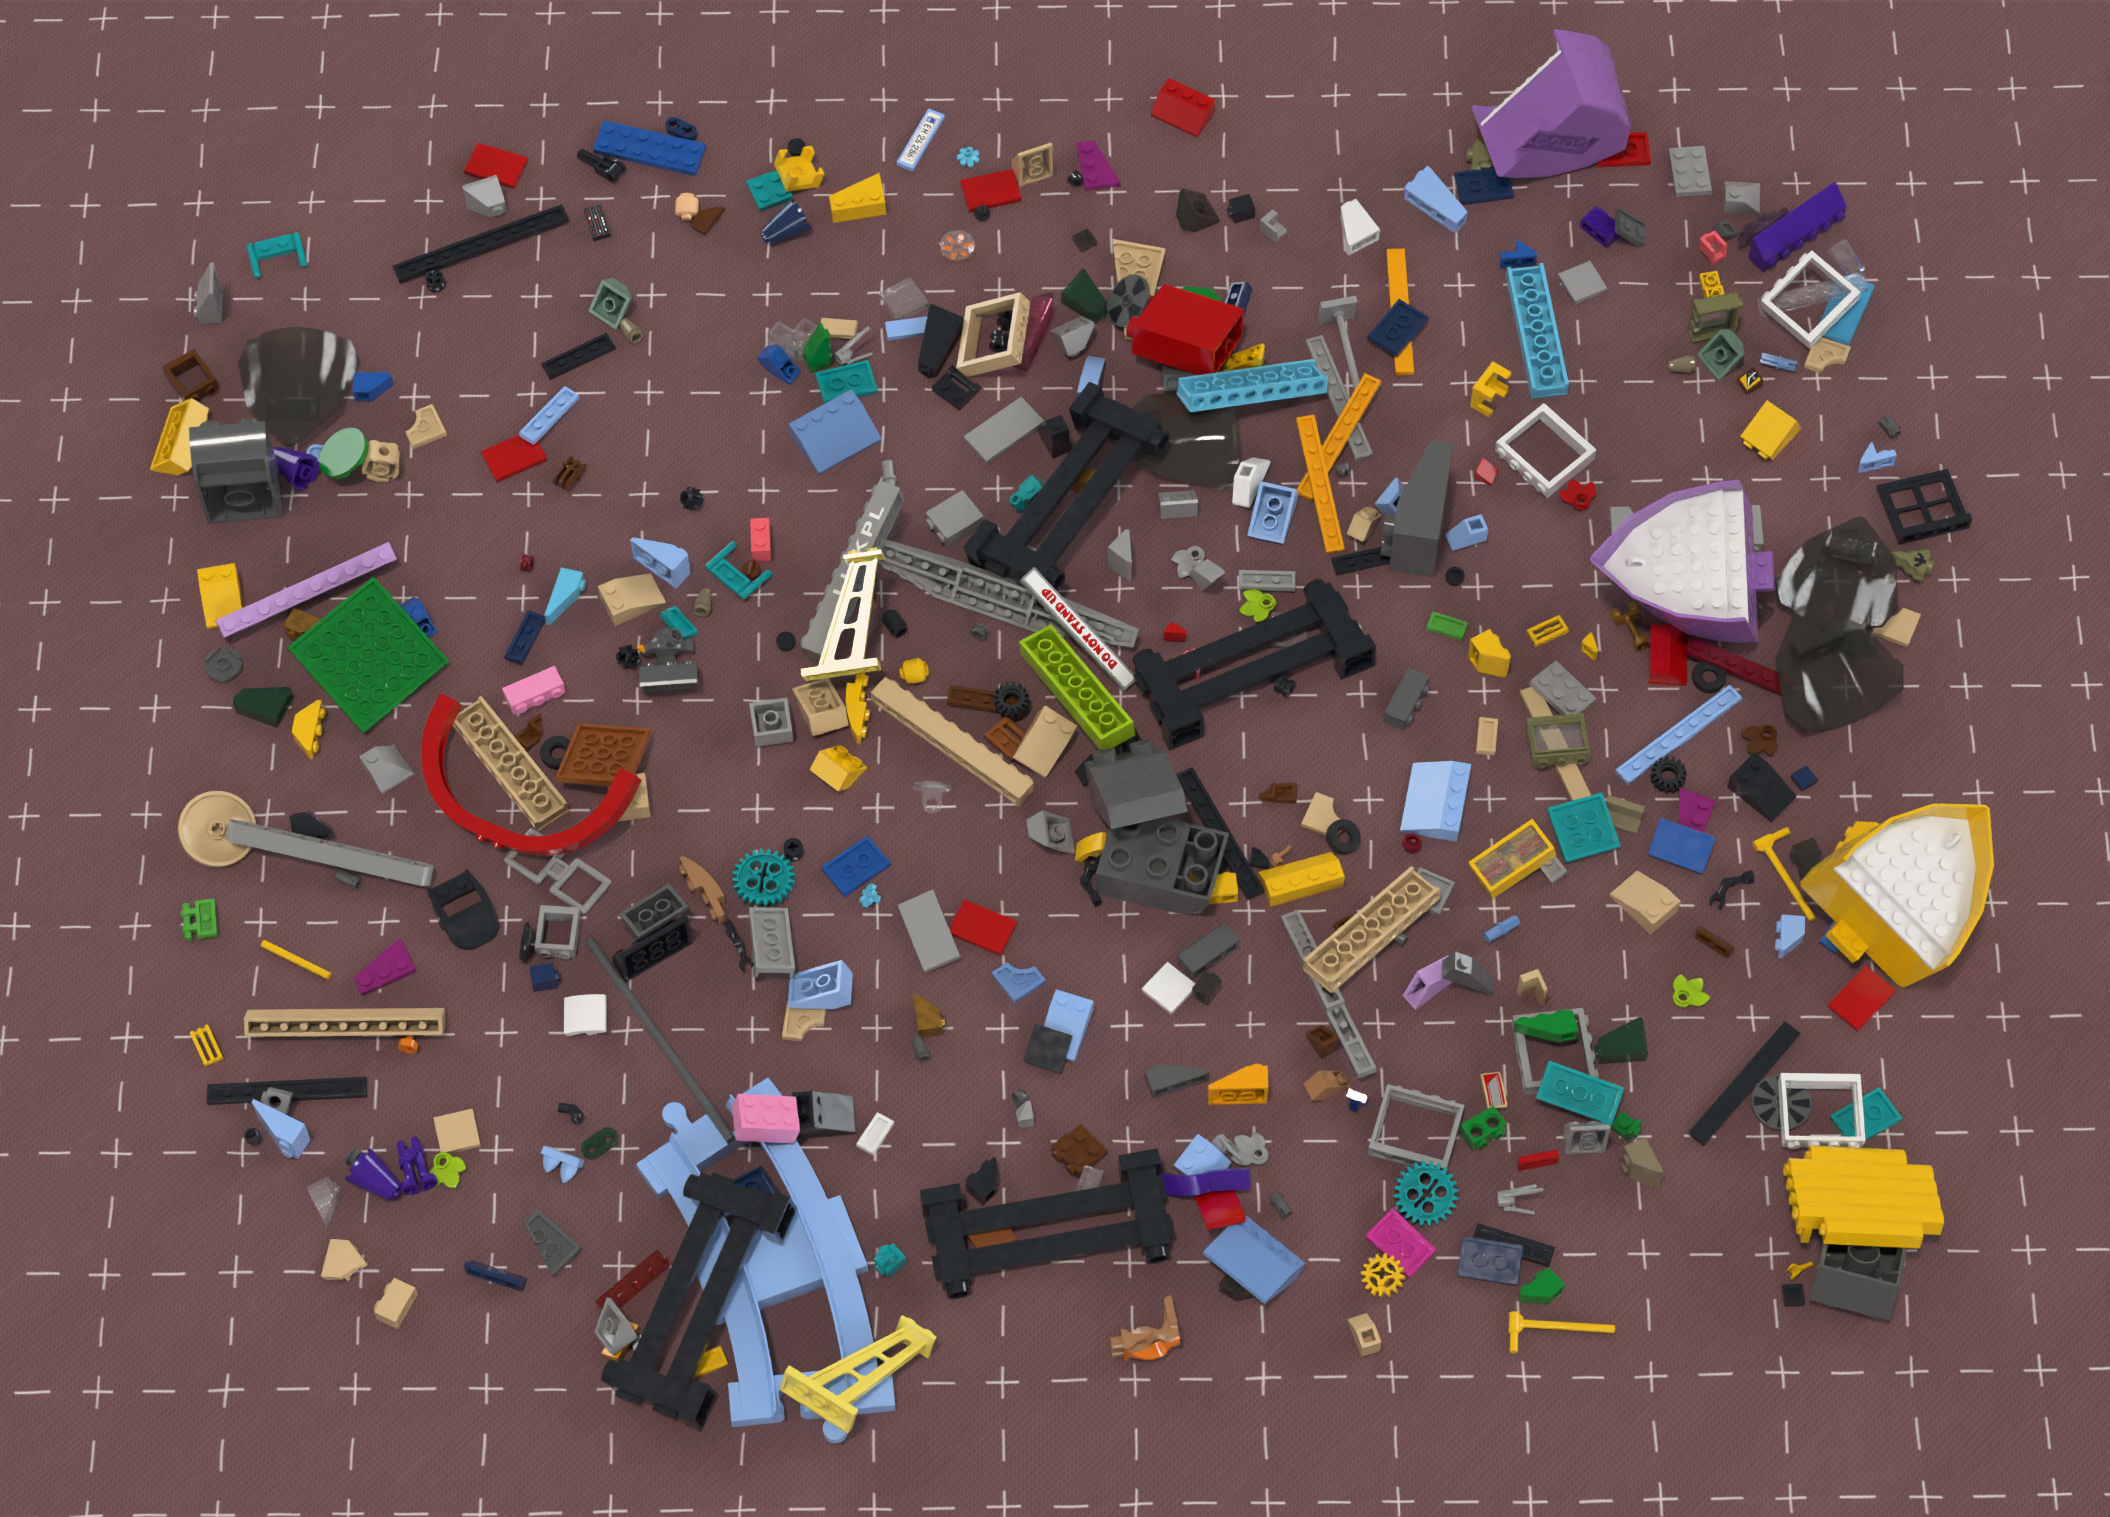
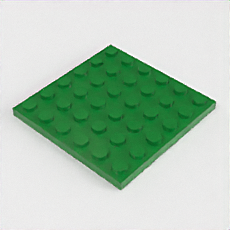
M374 576L287 647V650L362 734L367 732L449 663V660Z

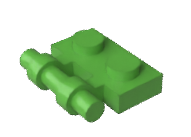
M214 898L195 901V908L191 909L189 903L182 904L181 918L184 925L182 927V934L185 941H192V934L196 932L198 939L218 937L216 902ZM192 917H196V924H191Z

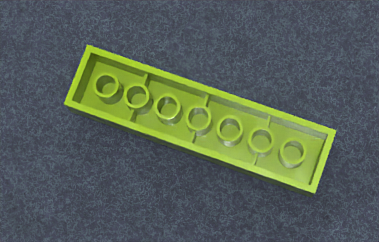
M1052 624L1019 641L1021 656L1099 750L1114 748L1135 736L1133 720Z

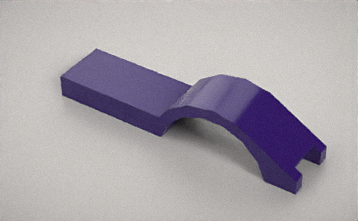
M1249 1168L1208 1170L1195 1175L1159 1173V1176L1163 1178L1167 1195L1192 1196L1212 1191L1251 1188Z

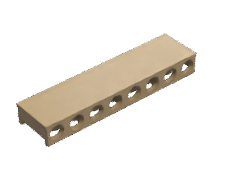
M482 696L478 697V701L458 713L452 726L535 830L541 831L569 812L565 799Z
M1411 866L1305 957L1303 971L1330 993L1334 992L1440 899V888L1432 886L1416 873Z

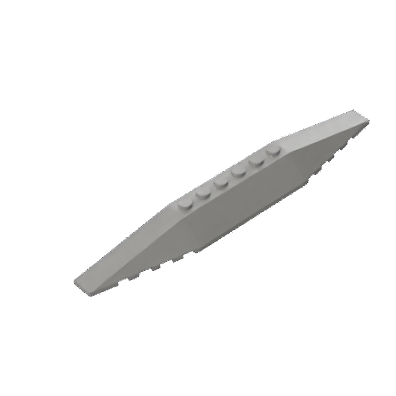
M889 540L885 541L882 548L885 559L878 560V563L888 571L891 570L900 575L899 577L902 579H907L914 583L921 590L924 589L931 593L933 597L1033 632H1037L1052 624L1062 637H1071L1025 586L1017 583L1016 580L950 557ZM1064 598L1104 642L1134 647L1139 631L1138 628Z

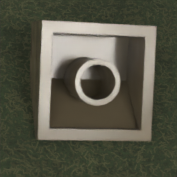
M1646 1137L1625 1145L1619 1162L1621 1171L1626 1173L1631 1180L1658 1188L1663 1170Z

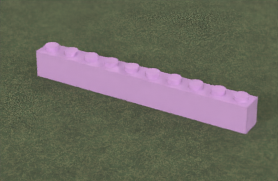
M387 542L216 620L215 623L224 639L394 562L397 558L390 543Z

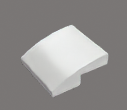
M589 994L565 997L564 1034L566 1036L581 1033L594 1035L606 1032L607 996L604 994Z

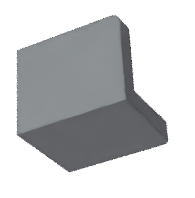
M1271 210L1260 219V231L1274 243L1287 233V229L1278 222V213Z

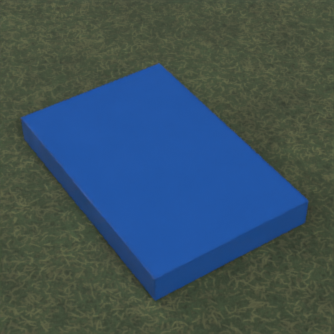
M1660 818L1648 855L1703 874L1716 837Z
M866 836L823 865L821 871L845 898L889 868L891 863L869 836Z

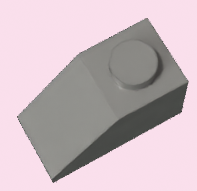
M1207 559L1204 562L1199 560L1191 566L1193 570L1188 573L1199 589L1203 591L1224 575L1225 571Z

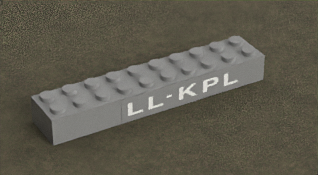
M879 480L877 485H874L871 491L872 497L864 506V514L862 518L857 520L856 531L854 535L849 537V546L841 554V563L833 571V580L825 588V597L817 605V614L809 622V631L801 639L800 645L807 659L817 663L820 662L849 568L843 555H848L847 552L858 550L859 553L867 552L866 549L869 548L882 550L905 501L899 487ZM866 565L860 566L858 569L853 593L863 590ZM853 597L850 600L844 620L845 625L859 597Z

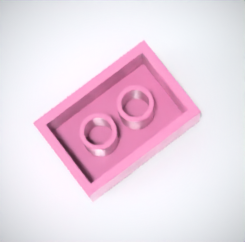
M737 1094L732 1105L736 1141L795 1142L800 1132L796 1097Z

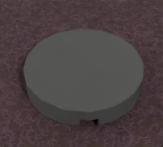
M217 648L210 652L205 659V672L216 683L232 682L242 672L243 663L241 656L232 648Z

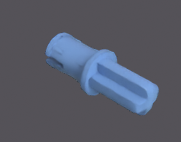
M1762 353L1760 357V363L1776 367L1777 370L1781 368L1795 372L1797 361L1782 358L1781 355L1778 357L1767 353Z
M1513 915L1501 923L1497 922L1496 926L1483 933V937L1490 944L1497 938L1506 936L1507 932L1520 925V920L1517 916Z

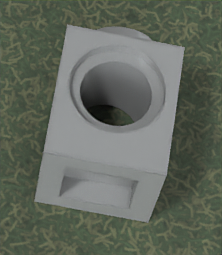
M269 1087L267 1092H263L261 1103L286 1115L289 1111L293 1093ZM271 1097H279L281 1104L274 1105L271 1102Z

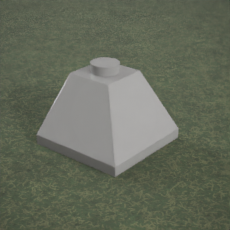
M497 175L462 186L468 210L487 217L499 216L507 212Z
M1724 181L1723 213L1759 215L1760 183Z
M1080 316L1049 332L1062 354L1073 357L1085 349L1095 324L1093 321Z
M376 746L359 756L363 769L382 795L415 775L395 746Z
M1042 810L1026 820L1030 838L1044 846L1072 855L1075 853L1070 819Z

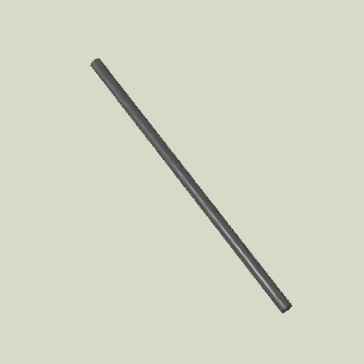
M588 939L586 945L722 1137L728 1144L732 1143L735 1140V1136L595 939Z

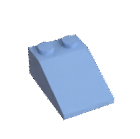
M1260 481L1247 536L1284 544L1296 508L1299 491Z
M634 537L630 540L633 559L675 589L691 574L688 554L684 549L677 548L672 544Z
M842 960L795 973L789 982L788 1007L836 1009L850 1005L853 972Z
M1056 989L1044 1026L1073 1035L1066 1059L1075 1062L1094 1011V1001Z
M253 1099L252 1105L257 1118L279 1147L281 1153L288 1158L294 1157L299 1159L310 1141L305 1124Z

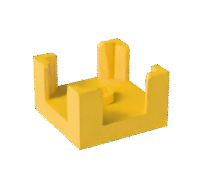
M812 146L803 147L801 155L785 158L787 149L778 151L774 165L786 192L820 186L824 172L822 167L819 168L818 172L813 167L812 159L815 152Z
M1495 362L1490 364L1472 389L1470 407L1487 417H1490L1493 409L1482 404L1484 400L1491 402L1495 394L1505 397L1509 392V386L1498 381L1497 376L1500 375L1508 379L1511 377V372Z

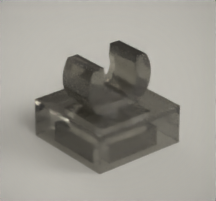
M1088 228L1072 236L1073 242L1081 253L1097 245V240Z

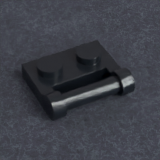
M953 365L932 386L934 393L959 411L981 389V385L973 383L958 372V369ZM954 377L962 384H964L966 387H968L970 390L968 392L965 391L956 383H954L951 379Z

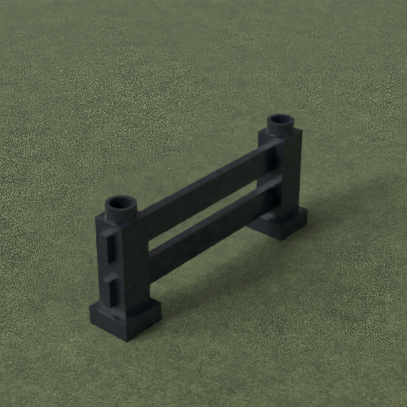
M1088 382L1069 407L1075 430L1083 433V435L1006 536L1000 535L997 524L986 519L983 520L963 546L970 565L985 570L988 568L1002 576L1016 580L1021 585L1023 584L1019 580L1035 567L1058 592L1066 578L1065 572L1057 567L1056 562L1137 454L1142 452L1150 456L1153 451L1162 453L1168 446L1170 434L1162 430L1159 420L1128 408V406L1111 398L1104 397L1102 387ZM1109 437L1118 441L1037 550L1034 551L1028 548V544Z
M1315 579L1310 581L1303 589L1306 595L1305 605L1165 662L1160 653L1154 654L1152 649H1143L1136 653L1132 659L1135 665L1133 679L1143 696L1146 695L1149 699V708L1159 725L1162 724L1163 741L1168 750H1173L1204 737L1203 715L1199 710L1200 708L1326 656L1335 655L1334 669L1341 680L1374 667L1376 645L1369 634L1364 635L1356 620H1352L1348 613V606L1339 591H1335L1330 582L1325 584L1322 579ZM1315 625L1321 631L1318 635L1182 691L1176 683L1196 675V671L1199 669L1201 673Z
M1158 1148L1118 1155V1172L1121 1183L966 1211H963L960 1183L920 1190L921 1208L928 1242H934L937 1254L931 1256L935 1280L942 1281L943 1291H946L947 1298L959 1299L971 1294V1275L1138 1245H1140L1142 1256L1145 1255L1147 1263L1155 1264L1170 1259V1240L1174 1239L1175 1236L1170 1214L1165 1215L1162 1203L1167 1201L1163 1178L1159 1176L1161 1161ZM1130 1207L1133 1209L1135 1220L965 1249L963 1237Z
M702 1172L700 1176L691 1174L686 1180L683 1196L691 1199L698 1206L630 1362L619 1358L618 1362L610 1359L606 1363L601 1376V1381L608 1384L616 1392V1397L639 1405L640 1402L647 1403L653 1406L652 1410L675 1420L678 1415V1418L687 1427L700 1432L704 1427L717 1393L709 1384L696 1379L693 1380L755 1235L758 1229H760L767 1240L782 1245L798 1209L792 1199L786 1195L775 1192L773 1196L769 1192L750 1185L746 1189L735 1185V1180L714 1172L711 1176ZM721 1216L734 1219L667 1375L655 1372L656 1365Z

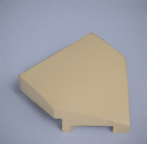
M330 1239L321 1277L325 1280H342L345 1278L349 1281L353 1273L359 1268L366 1267L368 1264L349 1240Z

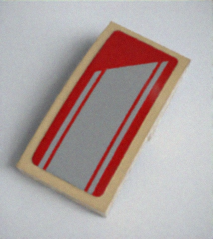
M1501 1073L1480 1074L1487 1109L1492 1106L1497 1110L1506 1109L1508 1106Z

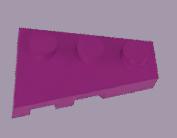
M1095 141L1076 143L1084 190L1120 187V181Z
M1679 787L1678 824L1704 833L1716 800Z
M398 938L353 978L361 995L365 996L416 973V970L401 939Z

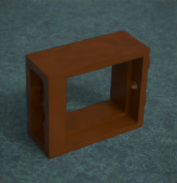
M195 349L162 366L166 378L183 402L190 398L199 402L202 398L212 395L215 391L219 390L215 377ZM198 365L208 380L185 392L176 377Z

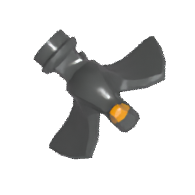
M666 626L653 635V639L647 645L639 644L637 648L642 656L652 653L657 654L656 666H661L664 662H674L675 665L677 664L675 654L680 651H693V642L691 638L682 640L683 635L680 630L676 628L670 629L669 626Z

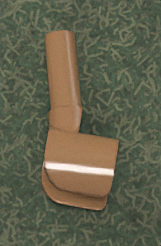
M1290 845L1283 851L1272 855L1270 862L1273 867L1283 864L1282 857L1292 849Z

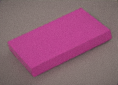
M1393 1208L1365 1235V1238L1382 1254H1387L1388 1259L1393 1255L1395 1262L1400 1260V1267H1404L1405 1272L1403 1274L1408 1279L1437 1250Z

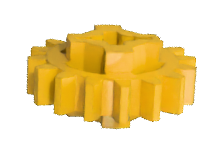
M1386 1253L1383 1254V1258L1376 1254L1375 1260L1369 1258L1370 1264L1363 1265L1366 1271H1361V1275L1366 1278L1362 1279V1283L1367 1284L1365 1287L1367 1291L1372 1289L1371 1294L1373 1296L1379 1293L1380 1298H1383L1384 1294L1391 1297L1392 1291L1396 1294L1398 1293L1397 1287L1403 1288V1284L1400 1281L1406 1279L1401 1274L1405 1272V1269L1400 1267V1260L1395 1262L1393 1255L1388 1259ZM1389 1264L1395 1268L1396 1272L1389 1270ZM1383 1272H1386L1387 1276L1381 1279L1380 1276L1383 1275ZM1370 1279L1377 1281L1378 1287L1374 1286Z

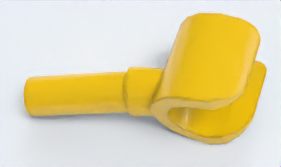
M1810 1261L1799 1266L1791 1264L1785 1273L1791 1272L1793 1275L1790 1279L1795 1280L1801 1271L1812 1267L1813 1263Z

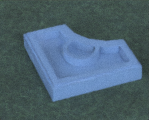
M1007 962L991 972V976L1014 1004L1046 984L1045 978L1035 966L1028 969H1018Z

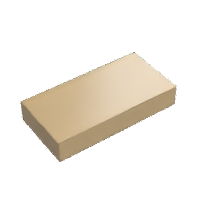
M821 319L824 329H828L831 338H855L858 327L857 320Z
M1479 717L1476 754L1495 756L1498 719Z

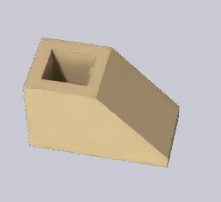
M1372 507L1363 508L1354 514L1347 534L1364 542L1370 537L1382 515L1377 513L1378 511Z
M1367 1313L1347 1319L1361 1357L1381 1350V1339L1375 1324Z

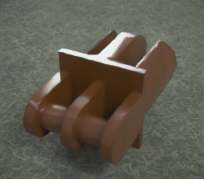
M572 456L565 463H562L563 468L552 481L554 485L559 484V487L567 492L576 480L580 481L581 475L587 468V464H581L579 460L575 461Z

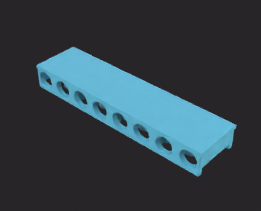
M1539 263V266L1515 269L1507 267L1506 280L1531 399L1568 395L1569 382L1544 265Z
M1310 359L1181 377L1178 379L1177 395L1189 412L1327 393L1328 376H1323L1316 367L1315 360Z

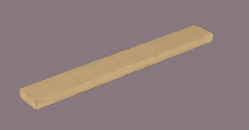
M1532 687L1520 690L1522 700L1531 717L1553 716L1545 699ZM1558 725L1549 726L1547 730L1536 727L1547 750L1569 749ZM1576 763L1564 766L1554 765L1571 801L1591 796Z

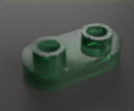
M611 1127L602 1128L582 1143V1155L589 1160L598 1158L617 1144V1132ZM607 1137L612 1138V1139H611L610 1141H608V1142L605 1141V1139H606ZM589 1149H595L592 1153L588 1152Z

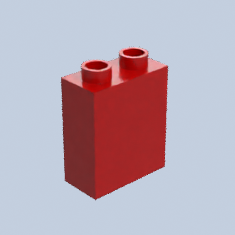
M1163 284L1155 296L1150 295L1148 305L1139 317H1131L1126 335L1132 338V354L1196 375L1217 373L1243 337L1244 309Z

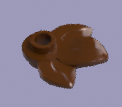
M1769 724L1762 727L1753 725L1741 733L1744 738L1749 740L1747 747L1749 754L1754 752L1760 754L1764 751L1767 755L1771 756L1775 753L1777 749V730L1774 726Z

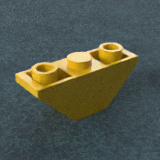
M1261 343L1230 355L1222 365L1220 372L1263 366L1265 345Z
M322 700L315 701L295 714L293 722V738L309 759L314 758V753H317L319 748L317 740L318 736L322 734L321 721L326 716V708L323 707Z

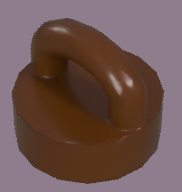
M753 559L743 564L742 574L749 580H756L760 576V566Z

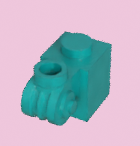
M1034 475L1029 476L1019 486L1020 490L1011 496L1009 503L1018 513L1026 510L1027 503L1032 502L1045 483Z
M894 1243L881 1246L876 1257L873 1259L875 1270L881 1276L884 1274L887 1279L907 1265L906 1257Z

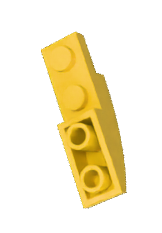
M866 673L856 674L855 684L847 683L846 687L847 718L850 730L857 744H861L862 737H866L867 726H865V721H869L870 710L867 709V702H865L866 692H863L864 687L868 686L869 676Z

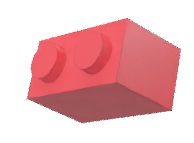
M769 518L750 519L752 559L755 562H770L771 535Z

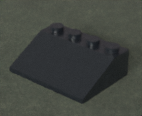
M683 916L667 922L664 927L654 930L641 940L634 941L631 946L617 951L612 956L613 965L625 983L693 944L688 917Z

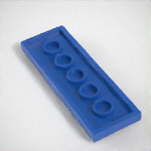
M603 120L593 147V153L696 176L706 150V143Z

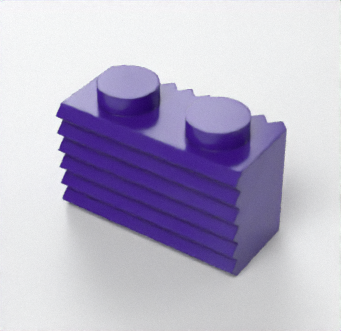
M1595 206L1581 218L1580 227L1605 248H1608L1620 238V235L1615 233V220L1609 217L1604 209Z

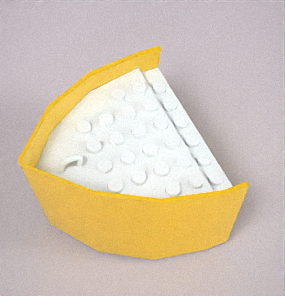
M1930 804L1889 818L1842 845L1814 866L1802 879L1800 885L1835 921V924L1825 936L1852 963L1859 960L1865 952L1900 987L1909 986L1950 966L1961 952L1984 911L1994 867L1990 809L1987 805Z

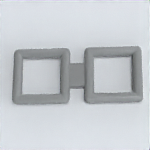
M530 828L524 834L527 836H544L534 828ZM511 850L504 858V862L536 884H540L546 876L554 880L555 883L550 887L549 892L570 907H578L582 915H585L612 883L609 878L579 858L574 859L570 865L566 864L561 860L565 854L553 856L538 875L514 860L518 852ZM577 868H580L602 883L584 905H581L559 890Z

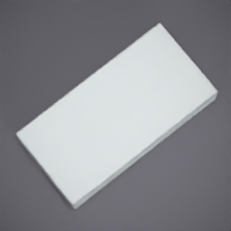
M877 1112L856 1143V1146L874 1156L894 1126V1121Z

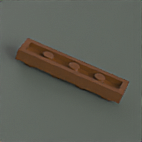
M950 685L947 705L997 712L994 704V694L996 692ZM1014 695L1007 696L1004 699V702L1008 705L1017 704L1019 701L1018 697Z

